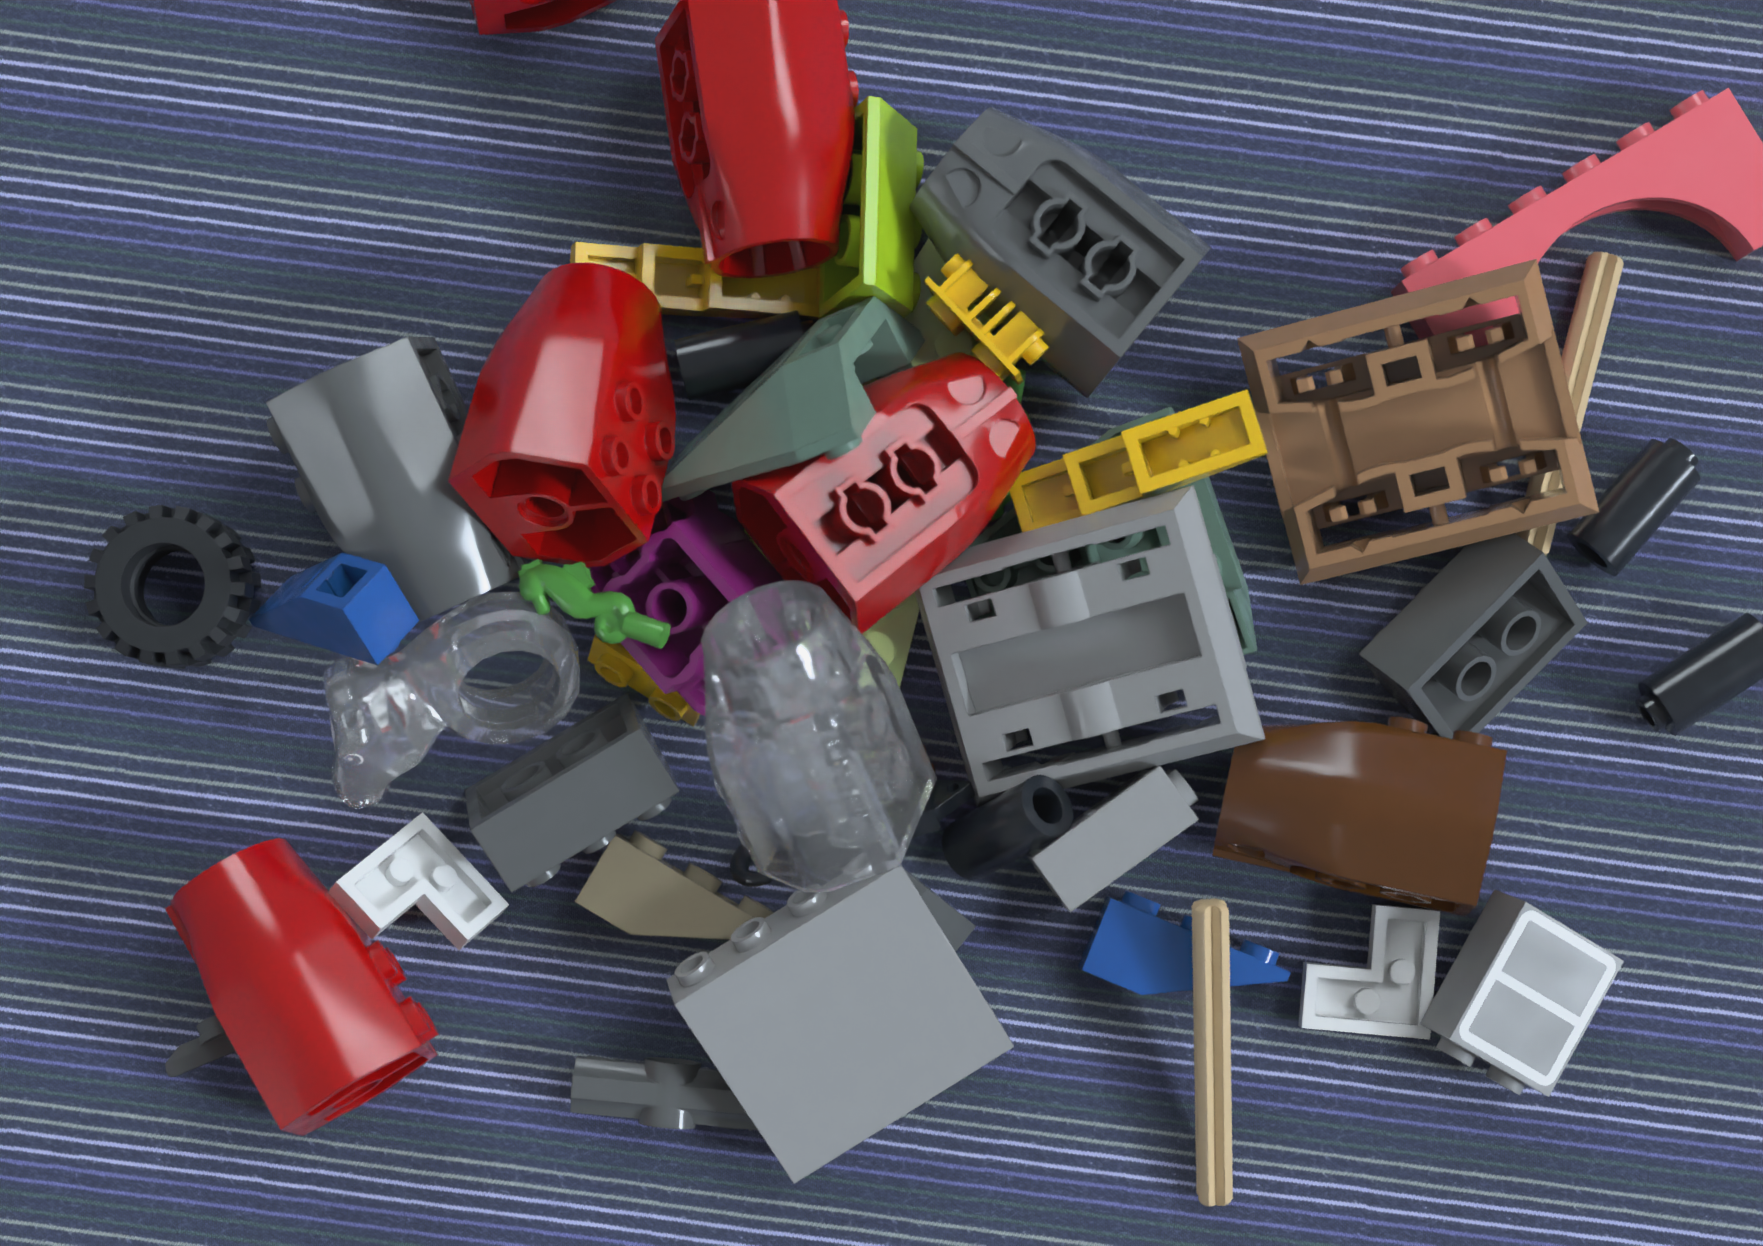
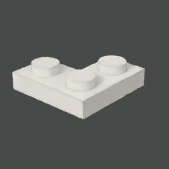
M423 812L337 880L328 892L371 939H374L413 905H416L458 950L477 936L509 906L507 901Z
M1372 904L1367 968L1303 962L1298 1026L1306 1029L1430 1040L1431 1030L1422 1026L1420 1022L1432 1003L1434 996L1440 911Z

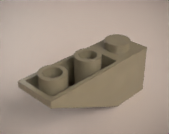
M634 830L630 839L621 834L615 835L575 900L579 905L630 935L731 940L732 933L746 921L756 917H763L765 919L774 913V911L749 896L744 895L738 904L717 892L722 881L693 863L689 862L685 871H682L663 860L662 858L668 849L637 830Z

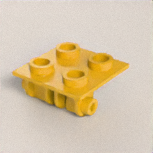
M957 253L940 270L947 277V280L940 287L930 277L924 281L933 295L926 304L930 311L955 337L965 329L978 342L971 349L975 358L988 366L1002 381L1009 375L1020 386L1024 381L1020 371L1014 364L1023 357L1032 365L1049 349V346L1041 339L1044 332L1020 311L993 336L991 333L1005 320L1016 305L1010 301L983 325L978 318L987 311L1001 291L996 287L976 307L969 311L968 308L983 295L989 285L971 268L973 262L970 259L965 261Z

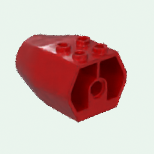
M679 0L655 38L673 165L693 220L700 230L704 263L710 264L711 269L718 275L733 278H765L796 273L829 261L836 256L839 250L843 199L854 140V109L858 102L859 88L855 72L848 70L845 47L849 38V23L846 12L838 7V0Z
M587 262L561 265L542 277L528 299L502 332L488 355L477 380L448 482L512 556L535 560L540 559L546 562L566 565L583 562L586 568L607 566L649 542L655 514L658 513L662 504L661 490L668 461L673 457L675 451L676 427L675 398L662 327V310L652 291L641 281L616 268Z
M954 352L863 386L876 414L861 434L862 443L847 454L835 459H827L825 454L822 453L796 464L731 483L737 520L816 622L850 639L857 638L954 561L973 543L991 520L1018 476L1036 450L1035 434L1024 409L1016 398L1018 395L1011 386L1008 387L988 366L972 355Z
M276 838L245 848L206 869L184 885L170 901L171 905L166 907L165 910L198 967L216 1017L278 1127L282 1131L304 1136L367 1103L436 1057L438 1054L430 1040L438 1036L439 1033L420 1002L416 1003L412 996L405 999L398 985L406 981L407 977L389 947L384 948L379 940L372 942L367 934L328 893V889L315 876L286 839Z

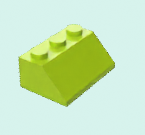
M867 96L854 109V140L843 199L839 250L836 256L820 264L819 319L872 296H875L905 318L913 312L919 301L921 279L920 275L914 272V249L920 241L922 226L909 207L916 196V188L919 186L923 175L924 159L922 153L917 151V128L880 97Z

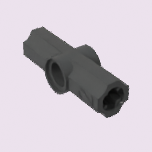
M591 1055L577 1056L575 1059L570 1095L571 1113L638 1119L639 1124L667 1129H693L698 1124L719 1126L727 1129L758 1130L718 1069L701 1067L702 1063L666 1057H646L644 1062Z

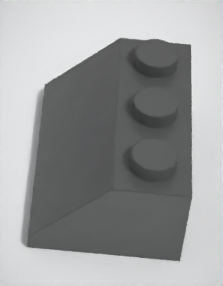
M1513 533L1465 545L1419 591L1417 596L1385 628L1375 635L1373 640L1359 655L1383 688L1417 721L1428 725L1427 731L1431 735L1452 739L1455 730L1479 733L1588 622L1544 552Z
M625 693L464 790L470 831L511 893L525 884L528 887H536L543 884L559 871L560 863L580 851L584 854H590L603 848L615 837V830L635 818L643 821L658 815L669 806L672 800L671 797L680 792L673 772L628 693Z

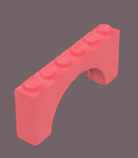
M1729 88L1708 99L1704 90H1701L1669 110L1675 120L1656 131L1650 122H1647L1616 141L1621 151L1601 163L1596 154H1593L1563 172L1562 175L1567 183L1548 195L1542 186H1538L1508 205L1513 215L1504 221L1492 226L1486 217L1454 237L1459 247L1443 257L1438 258L1432 249L1409 262L1400 269L1405 279L1391 293L1393 296H1398L1537 259L1538 263L1556 239L1571 228L1598 216L1629 210L1664 212L1689 220L1716 237L1737 262L1763 246V142ZM1515 296L1482 305L1466 307L1462 310L1440 316L1439 314L1410 321L1409 323L1418 338L1421 339L1519 313ZM1493 325L1465 332V335L1472 334L1475 348L1488 345L1485 330L1493 328Z

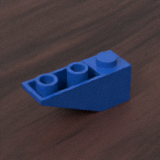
M342 552L290 576L249 618V621L253 627L378 666L386 656L396 650L400 641L419 622V619L385 564Z
M1125 890L1121 901L1106 896L1078 967L1082 971L1141 995L1193 990L1192 917L1184 914L1182 922L1178 926L1156 916L1161 904ZM1243 939L1239 950L1230 947V987L1288 981L1291 972L1275 965L1280 953Z

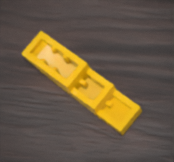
M575 242L571 245L570 264L596 263L628 273L644 283L652 291L661 306L662 315L761 319L798 310L800 319H819L820 265L804 271L775 277L733 278L714 273L710 264L704 263L702 248L643 243L639 247Z
M1246 389L1121 431L1122 435L1063 454L1062 459L1023 471L1009 492L1021 530L1026 532L1166 493L1266 455L1268 451L1249 392Z

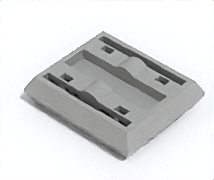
M1194 485L968 547L954 561L915 591L968 780L971 782L975 792L974 801L976 808L1035 775L1048 776L1065 789L1265 739L1246 671L1247 666ZM1164 525L1166 527L1170 541L1168 545L1102 563L1098 560L1071 567L1067 550L1089 544H1099ZM1052 556L1056 570L1054 573L1043 575L1018 586L959 602L955 601L951 587L953 583L997 572L1012 565L1041 557ZM1145 557L1150 574L1126 580L1131 575L1142 571L1139 558ZM989 599H992L996 615L975 620L981 615L992 611ZM1183 689L1187 705L1163 711L1169 704L1179 701L1177 690ZM1212 705L1217 707L1219 716L1204 719L1197 726L1191 727L1183 724L1164 729L1162 732L1121 742L1118 729ZM1029 728L1033 744L1010 750L1017 743L1028 739L1026 729ZM1101 734L1106 745L1078 753L1071 752L1055 756L1042 765L1035 761L1004 769L1001 758Z

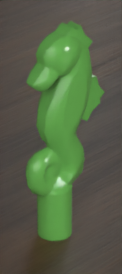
M537 559L529 564L521 565L522 570L518 571L521 596L524 600L532 601L539 615H545L551 610L549 595L565 613L576 619L595 618V634L605 643H620L629 637L662 649L666 644L670 634V624L637 613L631 599L623 593L615 591L593 593L590 588L596 584L592 580L590 569L586 568L585 563L564 564L563 568L543 564L542 560Z

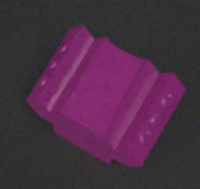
M707 490L686 501H681L679 497L663 501L660 510L655 514L649 542L607 566L588 568L590 569L591 578L596 584L590 588L593 593L606 591L623 593L631 599L637 613L670 624V634L662 649L629 637L620 643L664 694L677 691L694 711L722 726L826 633L824 625L814 620L777 570L749 540L750 537L744 532L743 526L738 521L719 511L715 493Z

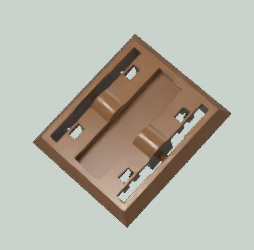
M1537 259L1237 338L1256 417L1268 451L1266 456L1300 585L1599 513ZM1515 296L1519 311L1517 314L1404 343L1399 324L1437 314L1440 316L1462 310L1466 307L1482 305ZM1493 325V328L1485 330L1488 345L1475 348L1472 334L1465 335V332ZM1384 329L1388 344L1386 348L1284 375L1279 373L1276 358ZM1334 367L1333 370L1325 372L1328 386L1316 389L1313 376H1308V373ZM1523 455L1526 456V459L1518 462L1520 474L1507 476L1505 465L1498 466L1497 464L1499 461ZM1556 470L1559 471L1563 488L1490 505L1488 508L1452 517L1447 515L1445 503L1464 499L1467 496V492ZM1367 495L1366 499L1358 501L1360 513L1348 516L1346 506L1341 505L1340 501ZM1429 507L1432 518L1431 522L1399 530L1392 529L1327 546L1323 544L1320 533L1322 528L1402 508L1407 513Z

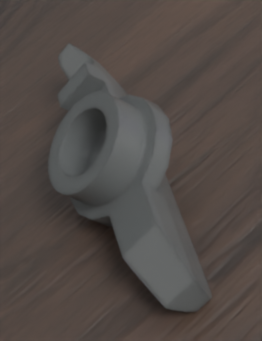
M216 1015L205 1019L196 1026L200 1037L180 1045L165 1063L166 1073L169 1077L179 1076L236 1052Z

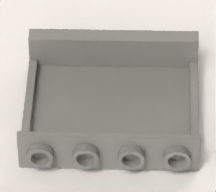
M888 842L877 849L867 848L857 852L845 862L843 870L821 884L813 882L799 888L789 897L787 905L765 919L763 917H756L746 921L732 933L731 940L710 953L699 952L693 954L676 968L673 976L666 979L675 1007L794 1184L1014 1047L997 1016L985 1000Z

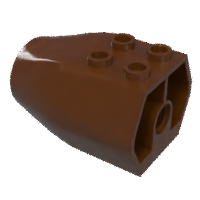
M1389 717L1387 725L1359 721L1262 725L1265 734L1264 740L1234 747L1216 832L1213 857L1292 873L1343 891L1464 917L1477 906L1498 814L1507 750L1492 747V737L1476 732L1455 730L1453 738L1450 739L1426 734L1428 725L1423 722L1402 717Z

